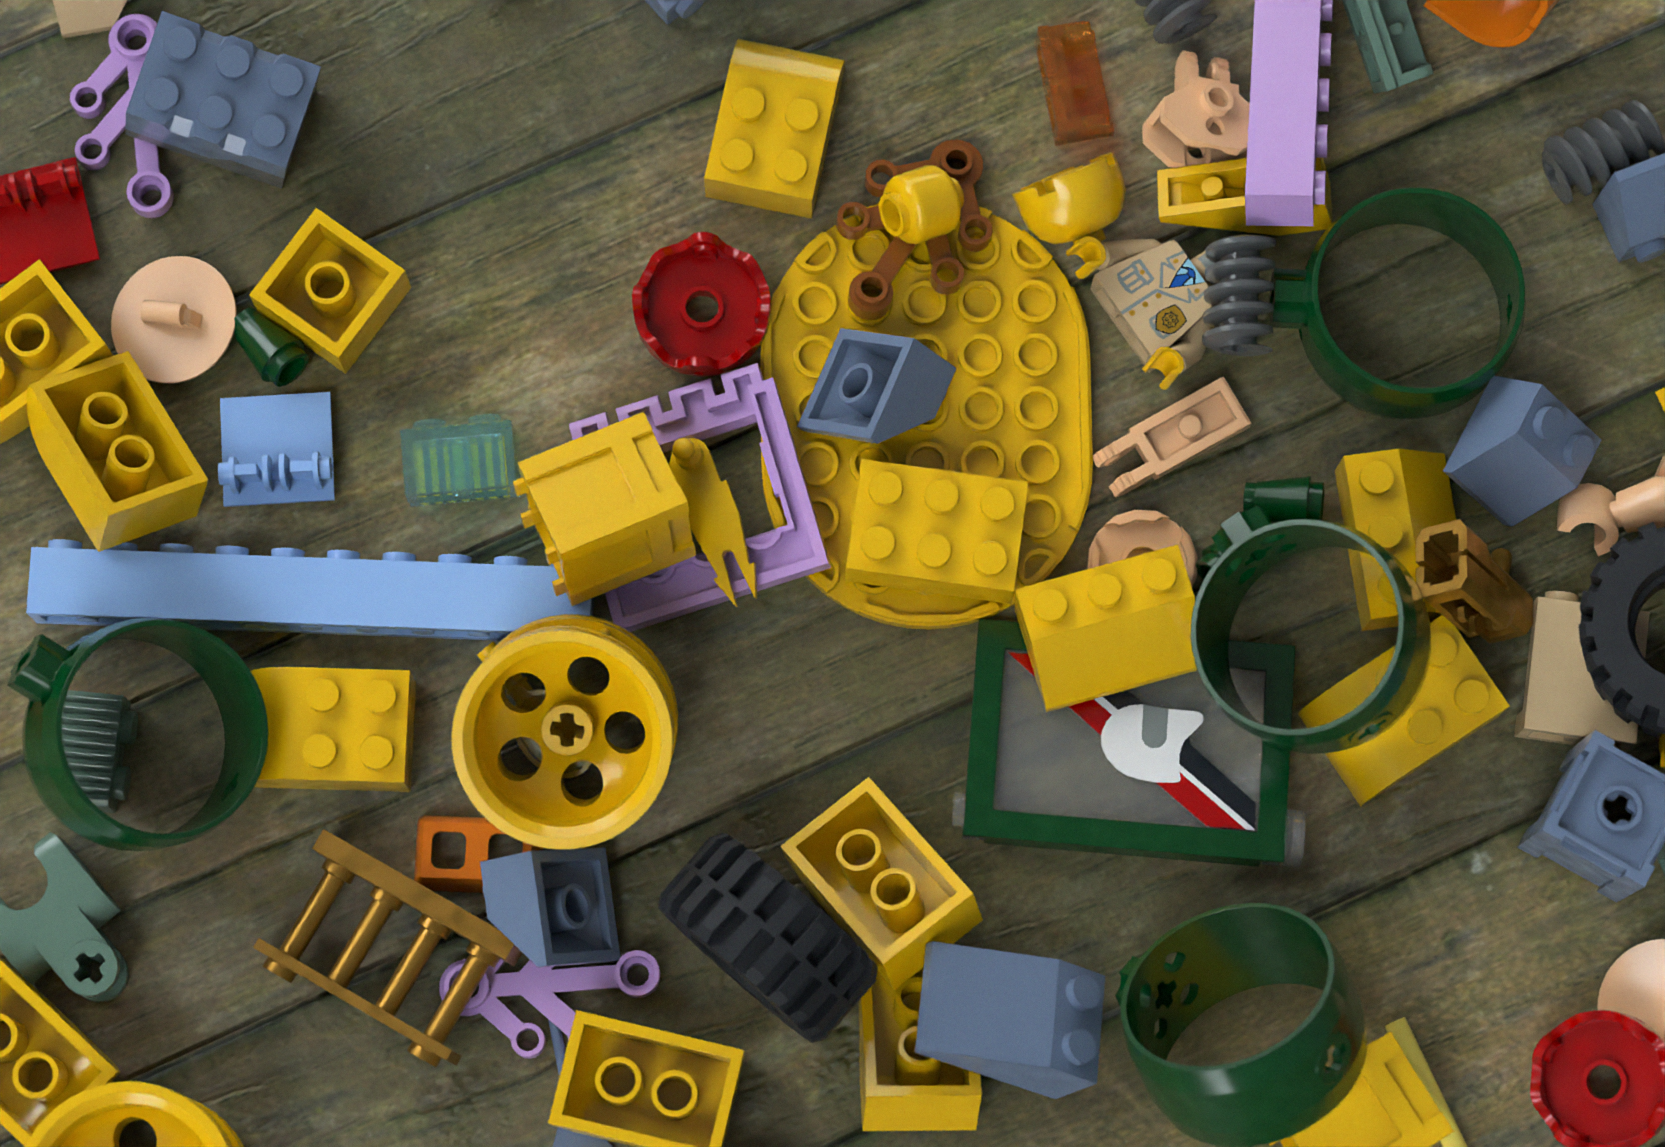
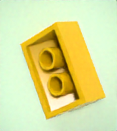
M1398 448L1343 456L1335 469L1344 525L1364 533L1385 548L1404 565L1416 582V568L1420 567L1416 563V539L1421 530L1456 520L1449 476L1443 472L1447 464L1445 453ZM1348 549L1361 631L1397 627V603L1394 591L1383 568L1373 556L1361 551ZM1424 599L1429 622H1432L1442 614Z
M1178 544L1015 589V613L1046 712L1198 670L1191 644V620L1195 596Z

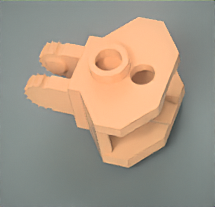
M1183 50L1182 53L1180 52L1176 67L1174 68L1175 91L1161 100L1142 125L1143 144L1168 167L1177 168L1247 158L1250 104L1239 94V85L1230 83V66L1227 59L1218 57L1211 59L1206 71V78L1199 77L1198 55L1190 51ZM1199 148L1202 152V158H1194L1189 154L1188 150Z

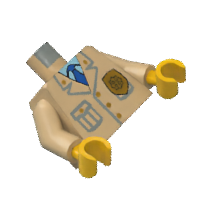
M1091 236L1083 237L1066 251L1067 256L1077 255L1085 263L1075 271L1079 279L1088 277L1095 270H1101L1094 274L1090 290L1143 363V371L1150 373L1154 369H1158L1165 375L1164 380L1159 385L1161 389H1168L1179 374L1202 359L1207 348L1203 345L1202 335L1206 331L1213 329L1204 323L1203 313L1207 309L1214 307L1204 300V291L1212 285L1205 279V269L1209 265L1214 264V262L1206 258L1205 251L1190 260L1175 240H1170L1163 244L1154 238L1116 239L1100 242Z

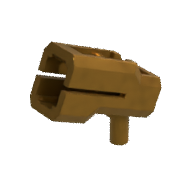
M1460 519L1421 530L1416 539V563L1420 566L1416 568V584L1420 589L1423 599L1468 638L1480 635L1489 644L1527 635L1533 625V598L1509 575L1513 560L1510 551L1498 548L1493 550L1490 556L1485 542Z

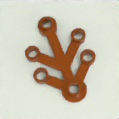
M948 140L942 142L933 150L929 160L895 166L887 160H876L867 167L865 187L871 195L881 197L883 196L886 184L881 185L874 182L872 179L874 174L885 173L892 179L896 175L925 165L938 166L947 172L950 177L958 181L964 194V205L961 208V224L958 232L960 245L970 252L982 251L989 245L992 225L986 217L981 215L973 188L981 178L983 159L979 151L972 144L963 140ZM949 159H959L966 166L963 169L955 170L948 166L947 161ZM848 202L842 205L837 213L836 228L839 234L846 239L856 240L863 237L867 232L885 229L880 217L879 206L866 208L861 203ZM848 215H856L862 219L863 223L860 226L851 227L843 219ZM970 227H977L984 232L985 236L981 239H972L965 231ZM947 234L926 241L925 244L932 266L930 274L931 286L935 291L944 295L957 292L963 282L964 268L957 259L953 258ZM895 236L874 269L860 273L852 280L849 288L848 304L856 316L864 320H877L888 313L893 299L891 283L917 244H908ZM948 269L954 272L957 278L952 282H944L938 277L937 273ZM866 285H875L881 290V294L877 297H868L861 289Z

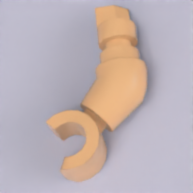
M1655 476L1616 492V497L1611 490L1602 485L1593 483L1579 484L1575 490L1564 495L1559 500L1557 531L1570 533L1575 526L1581 523L1595 524L1594 548L1598 557L1608 553L1610 548L1617 543L1620 527H1624L1627 533L1638 532V528L1652 522L1655 523L1657 529L1665 527V476Z

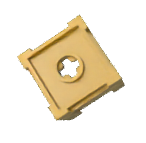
M644 412L518 462L522 478L513 481L514 490L517 497L526 493L529 505L528 511L520 514L522 524L525 529L533 525L535 526L546 548L547 562L549 565H554L559 579L552 581L554 593L556 596L566 593L572 606L696 556L689 522L688 501L654 436Z
M1390 1031L1367 1045V1053L1362 1071L1353 1088L1336 1108L1309 1128L1279 1141L1283 1147H1430L1453 1133L1454 1130L1442 1111L1435 1104Z

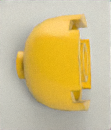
M1114 152L1090 159V164L1086 166H1072L1021 188V191L1012 193L1019 214L1027 228L1040 240L1052 244L1069 242L1075 244L1085 236H1091L1100 242L1105 240L1106 235L1103 229L1118 219L1125 205V183Z

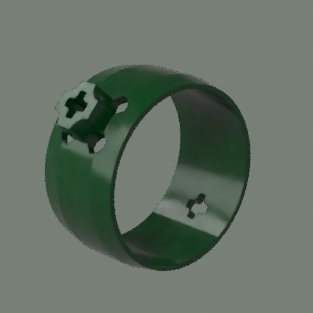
M1401 188L1386 191L1361 201L1345 211L1326 229L1312 251L1304 270L1274 268L1271 274V282L1275 283V290L1269 293V303L1274 305V312H1270L1268 315L1270 316V325L1273 328L1299 329L1300 338L1308 360L1325 385L1348 404L1369 414L1384 418L1406 420L1431 417L1451 411L1472 400L1487 387L1492 377L1497 375L1510 357L1523 328L1526 305L1525 282L1518 255L1511 241L1496 221L1485 211L1462 197L1441 190ZM1390 224H1407L1429 228L1453 239L1470 252L1480 263L1488 275L1497 297L1500 312V330L1492 360L1479 371L1465 379L1432 388H1413L1395 385L1365 372L1341 351L1324 323L1318 299V277L1321 263L1325 257L1351 236L1366 229Z
M1256 505L1247 511H1238L1221 523L1220 530L1211 538L1222 555L1211 567L1202 582L1195 600L1191 620V644L1195 664L1206 690L1218 708L1231 721L1254 736L1279 748L1299 753L1324 754L1347 750L1367 743L1391 728L1407 712L1420 692L1426 678L1431 655V630L1426 605L1420 589L1404 565L1369 536L1354 528L1332 521L1294 519L1272 523L1265 511ZM1340 547L1361 551L1373 556L1381 565L1390 581L1398 611L1396 646L1389 667L1380 683L1351 712L1321 726L1287 730L1272 728L1259 723L1243 704L1232 680L1228 656L1229 637L1233 619L1247 591L1273 565L1291 555L1309 549Z
M137 618L115 623L81 637L67 648L40 634L35 636L26 650L21 653L10 672L11 677L7 686L29 699L23 721L22 745L25 766L30 781L43 804L55 818L74 833L94 843L108 848L137 852L167 848L196 840L222 825L247 799L261 774L268 747V718L260 688L240 656L225 642L204 629L170 619ZM109 640H140L158 645L178 655L193 667L206 682L217 702L222 717L225 738L224 759L214 790L197 814L170 833H150L137 830L112 819L102 812L80 788L65 755L62 740V715L69 687L86 659Z
M1241 903L1212 909L1172 928L1153 943L1140 959L1133 956L1120 971L1121 981L1115 997L1121 1009V1020L1127 1050L1155 1105L1177 1129L1197 1141L1220 1147H1252L1291 1137L1314 1125L1336 1108L1353 1088L1362 1071L1367 1053V1033L1360 997L1339 950L1313 920L1296 910L1269 903ZM1177 953L1173 964L1165 962L1169 954ZM1190 983L1189 993L1181 1003V993L1184 987ZM1272 984H1300L1323 990L1317 1005L1298 1028L1279 1043L1254 1056L1216 1066H1186L1166 1061L1175 1041L1192 1021L1211 1006L1234 994ZM1159 1019V1031L1155 1035V1022ZM1330 1046L1335 1047L1332 1053L1334 1062L1331 1067L1325 1066L1329 1059L1327 1051Z

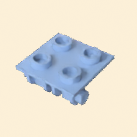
M331 392L220 398L222 463H218L219 484L223 485L224 507L335 501Z

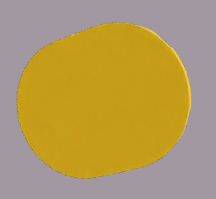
M879 203L866 208L879 206ZM980 206L981 215L986 217L992 225L990 243L984 250L970 252L960 245L958 241L960 219L957 227L947 234L952 256L964 268V277L960 289L949 295L940 294L933 289L930 283L932 266L925 242L917 244L891 283L893 299L890 310L886 315L877 320L861 319L851 311L848 304L849 288L852 280L857 275L874 269L895 236L890 234L886 228L867 232L863 237L856 240L846 239L841 236L836 225L825 232L822 231L797 255L793 264L782 278L777 290H775L771 299V315L768 330L761 343V373L764 380L773 377L777 384L832 567L805 577L827 597L844 608L886 625L931 630L973 624L978 622L979 619L993 617L1015 605V590L1011 604L845 581L861 459L1029 482L1015 589L1046 581L1068 553L1080 530L1089 502L1093 470L1091 365L1089 336L1082 307L1074 288L1070 286L1067 278L1053 260V256L1039 241L1025 230H1020L1008 221L993 215L992 211ZM856 215L843 220L851 227H857L863 223L862 219ZM970 227L965 231L972 239H981L985 236L984 232L977 227ZM948 269L937 273L938 277L944 282H952L957 278L955 273ZM866 285L861 289L868 297H877L881 294V290L875 285ZM840 328L915 338L956 367L946 396L934 419L878 444L805 432L797 427ZM761 451L763 492L767 511L773 528L776 529L788 525L780 497H776Z

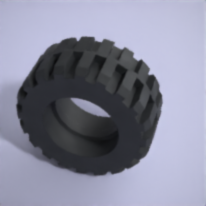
M1652 522L1638 528L1639 536L1628 542L1625 538L1620 539L1610 548L1611 557L1607 562L1599 561L1590 575V588L1588 591H1583L1579 607L1581 623L1578 624L1587 671H1589L1594 687L1603 701L1607 700L1613 706L1615 714L1627 724L1633 721L1642 726L1643 733L1659 739L1661 733L1665 734V674L1655 670L1645 660L1636 641V622L1642 606L1655 593L1665 588V527L1657 529L1655 523Z
M726 833L711 836L660 894L659 910L664 913L665 917L764 1007L811 1043L825 1040L876 982L877 965L844 930L778 871L769 866L753 851L747 849L741 842L733 839Z

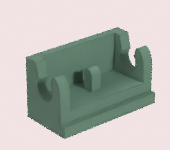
M1342 0L1373 93L1386 92L1434 74L1431 64L1426 61L1406 0Z

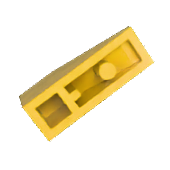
M1247 158L1157 170L1158 217L1161 223L1275 236L1326 230L1332 224L1330 180L1323 158H1316V171H1326L1325 205L1314 204L1313 226L1246 225L1245 183Z

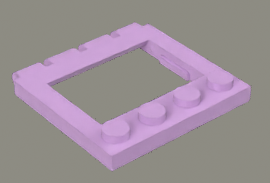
M758 363L721 374L725 393L716 395L711 378L669 391L668 394L673 410L664 412L658 395L616 408L619 421L644 412L663 453L672 450L674 442L679 438L704 440L758 423L763 440L762 443H759L774 494L776 497H780L788 525L745 538L750 563H756L757 591L832 568L777 384L773 377L766 380L763 379ZM604 412L569 423L572 439L575 440L607 427L611 423L607 413ZM704 552L605 593L613 623L620 625L630 632L723 603L730 599L713 580L718 576ZM727 552L724 559L735 598L751 594L752 592L734 554Z

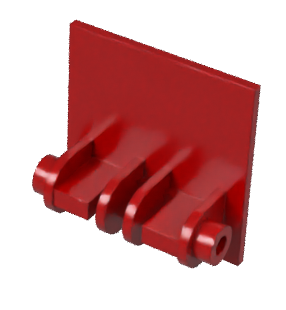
M76 157L0 175V285L8 283L39 259L49 272L100 260Z

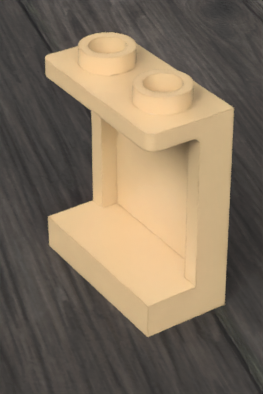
M1565 591L1545 592V597L1538 596L1533 601V625L1530 635L1523 710L1516 716L1514 737L1576 745L1596 730L1615 741L1614 747L1626 752L1637 744L1638 724L1633 721L1627 724L1616 715L1613 706L1607 700L1603 701L1594 687L1591 675L1586 668L1579 638L1578 624L1581 623L1579 608L1581 602H1578L1579 596ZM1640 611L1636 622V641L1640 652L1645 658L1650 612Z

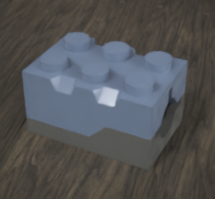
M162 11L126 110L125 135L282 189L317 89L321 66L286 54L275 55L258 49L252 42L232 35H218L205 30L198 23Z

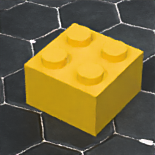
M315 208L249 296L258 313L301 340L305 346L346 374L410 291L411 285L403 268Z

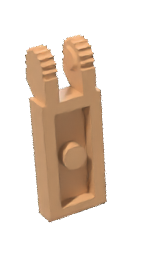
M1221 377L1129 428L1127 435L1096 452L1093 455V461L1097 468L1107 467L1136 448L1145 464L1131 472L1120 475L1110 484L1109 488L1116 498L1143 485L1152 477L1154 480L1159 479L1250 428L1252 423L1225 378Z

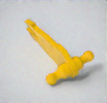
M679 438L673 444L669 466L688 501L691 531L718 576L713 580L732 603L738 607L724 559L727 552L734 554L754 598L757 599L756 563H750L738 507L726 480L721 481L711 452L706 444L696 438Z

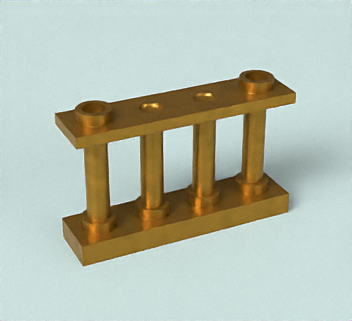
M323 829L312 849L326 858L321 867L325 870V873L279 949L260 938L257 939L253 948L268 956L262 967L291 984L297 974L368 1014L412 1040L406 1051L430 1065L437 1067L443 1058L457 1066L462 1056L443 1045L488 967L492 966L495 968L500 959L515 967L523 952L499 929ZM355 876L374 886L369 894L373 900L330 973L325 977L301 963L299 959L345 883L351 885ZM406 904L422 913L417 924L421 925V928L378 1001L373 1005L349 991L347 987L392 911L399 912L402 905ZM451 931L470 941L465 950L470 955L424 1033L399 1020L395 1015L440 939L447 940Z

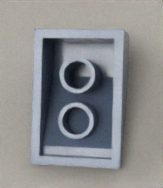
M935 941L929 942L925 948L915 1053L1053 1099H1058L1097 1084L1105 975L1060 959Z

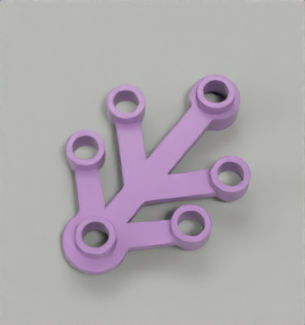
M130 14L122 17L113 25L108 39L111 53L86 82L77 84L70 93V102L75 112L82 118H95L105 108L104 94L128 69L129 89L91 134L83 135L76 142V157L80 164L88 170H99L107 165L110 160V146L125 130L126 110L157 23L146 15ZM134 36L146 38V44L139 50L128 48V42ZM93 93L97 95L94 105L88 108L78 105L82 95ZM134 138L137 174L130 179L127 185V197L136 213L146 218H157L164 215L171 208L174 199L173 190L167 178L160 173L158 146ZM96 144L102 147V152L97 158L86 159L83 157L84 150L88 146ZM150 190H157L162 194L160 201L155 205H146L142 201L145 193Z
M640 950L625 953L620 957L616 965L553 969L555 966L537 967L529 960L520 972L496 974L505 963V961L500 959L495 968L492 966L488 967L479 983L478 993L470 998L461 1016L483 1015L511 1040V1046L519 1056L528 1059L535 1058L545 1049L546 1037L544 1032L536 1024H523L496 997L522 996L565 1033L569 1040L575 1012L554 993L620 988L627 996L643 998L653 993L658 987L661 978L660 968L652 955ZM467 959L454 962L442 974L439 984L442 1000ZM636 965L644 966L649 971L648 980L640 986L632 985L627 979L629 970ZM527 1030L535 1031L539 1037L537 1047L531 1051H524L518 1045L520 1034Z

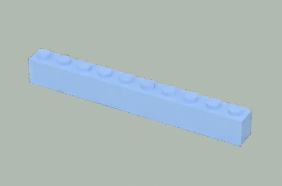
M53 539L48 541V548L31 547L26 613L36 623L109 626L137 618H163L191 624L204 630L501 641L519 627L548 616L562 614L593 616L594 598L572 606L566 593L556 596L554 593L552 581L559 579V576L553 564L549 566L527 565L526 558L517 556H498L494 558V564L472 563V557L461 554H442L438 556V562L416 561V555L406 552L383 553L382 560L360 559V553L351 550L327 551V558L305 557V551L295 548L271 549V556L249 555L248 548L229 545L217 546L215 554L193 553L194 548L192 546L175 543L161 544L159 552L138 551V545L129 542L98 552L97 549H82V543L78 541Z

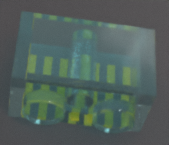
M479 414L469 417L468 424L446 426L445 420L425 419L414 422L413 429L400 430L404 490L410 507L517 497L513 481L519 479L515 431L511 420H501V416L498 414Z

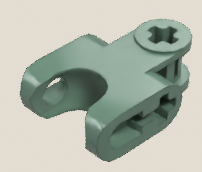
M49 832L34 846V854L43 864L47 873L48 885L43 897L37 904L21 910L9 908L0 897V950L31 985L53 968L67 987L76 994L97 1003L109 1002L118 997L126 988L129 979V968L122 954L100 928L118 914L121 909L72 848L61 837ZM93 960L102 964L99 969L103 974V978L97 983L89 978L91 972L87 967Z

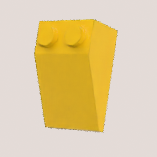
M923 968L895 991L877 971L876 982L859 1000L862 1131H953L977 1129L982 1097L980 1074L915 1053Z

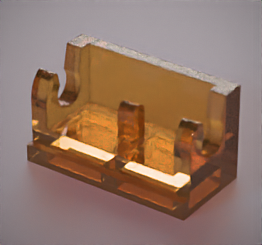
M1088 21L1055 26L1045 25L1037 28L1035 49L1055 146L1114 135L1113 122L1110 117L1095 43V34Z

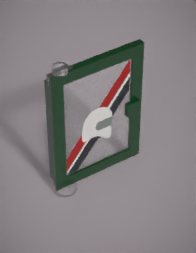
M979 619L965 793L954 792L951 826L963 827L962 839L983 840L986 844L1259 867L1260 864L1300 867L1305 841V812L1287 809L1290 751L1265 742L1231 721L1210 697L1198 670L1046 712L1019 622ZM1229 640L1228 656L1233 683L1243 704L1262 725L1291 730L1295 646Z

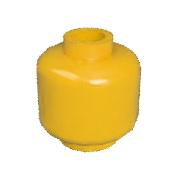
M925 165L896 175L887 182L883 196L880 197L879 213L884 227L890 234L897 236L908 244H920L948 234L957 227L961 216V208L964 205V194L958 181L950 177L947 172L938 166Z

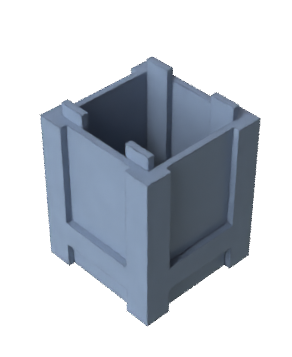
M1594 730L1568 751L1558 769L1563 772L1539 819L1526 829L1517 848L1535 858L1541 855L1547 857L1599 886L1598 893L1617 903L1646 886L1655 869L1653 864L1665 843V774L1614 747L1615 741ZM1618 795H1621L1627 799L1625 809L1632 814L1631 820L1627 822L1620 819L1617 823L1613 824L1606 819L1608 812L1602 808L1604 799L1613 801Z

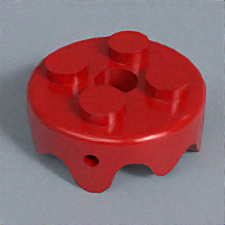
M694 233L681 242L656 251L651 256L638 283L634 285L632 292L635 325L642 343L650 354L665 367L681 374L703 377L715 376L734 370L749 360L756 352L768 330L771 315V297L768 284L759 264L751 254L726 244L713 233ZM700 296L713 299L718 305L716 316L707 322L694 321L686 312L691 300Z
M1595 1010L1573 1015L1540 1039L1532 1054L1530 1096L1534 1108L1552 1131L1553 1137L1566 1147H1640L1660 1132L1665 1125V1042L1655 1030L1642 1020L1626 1013ZM1601 1065H1608L1614 1068L1621 1079L1619 1092L1610 1099L1598 1097L1590 1086L1592 1072Z

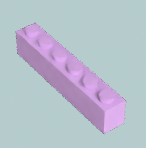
M1255 0L1245 183L1246 225L1313 226L1314 204L1325 205L1326 171H1316V158H1327L1328 124H1318V112H1329L1330 78H1320V66H1331V33H1321L1322 21L1333 20V0Z

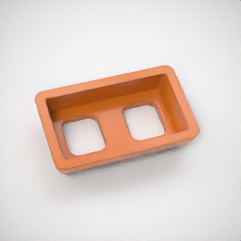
M421 816L417 822L414 881L431 891L483 893L480 862L489 859L490 839L494 835L507 834L491 824L485 817ZM437 833H461L466 837L465 863L461 868L442 869L433 866V838ZM523 842L522 853L544 850L542 847Z

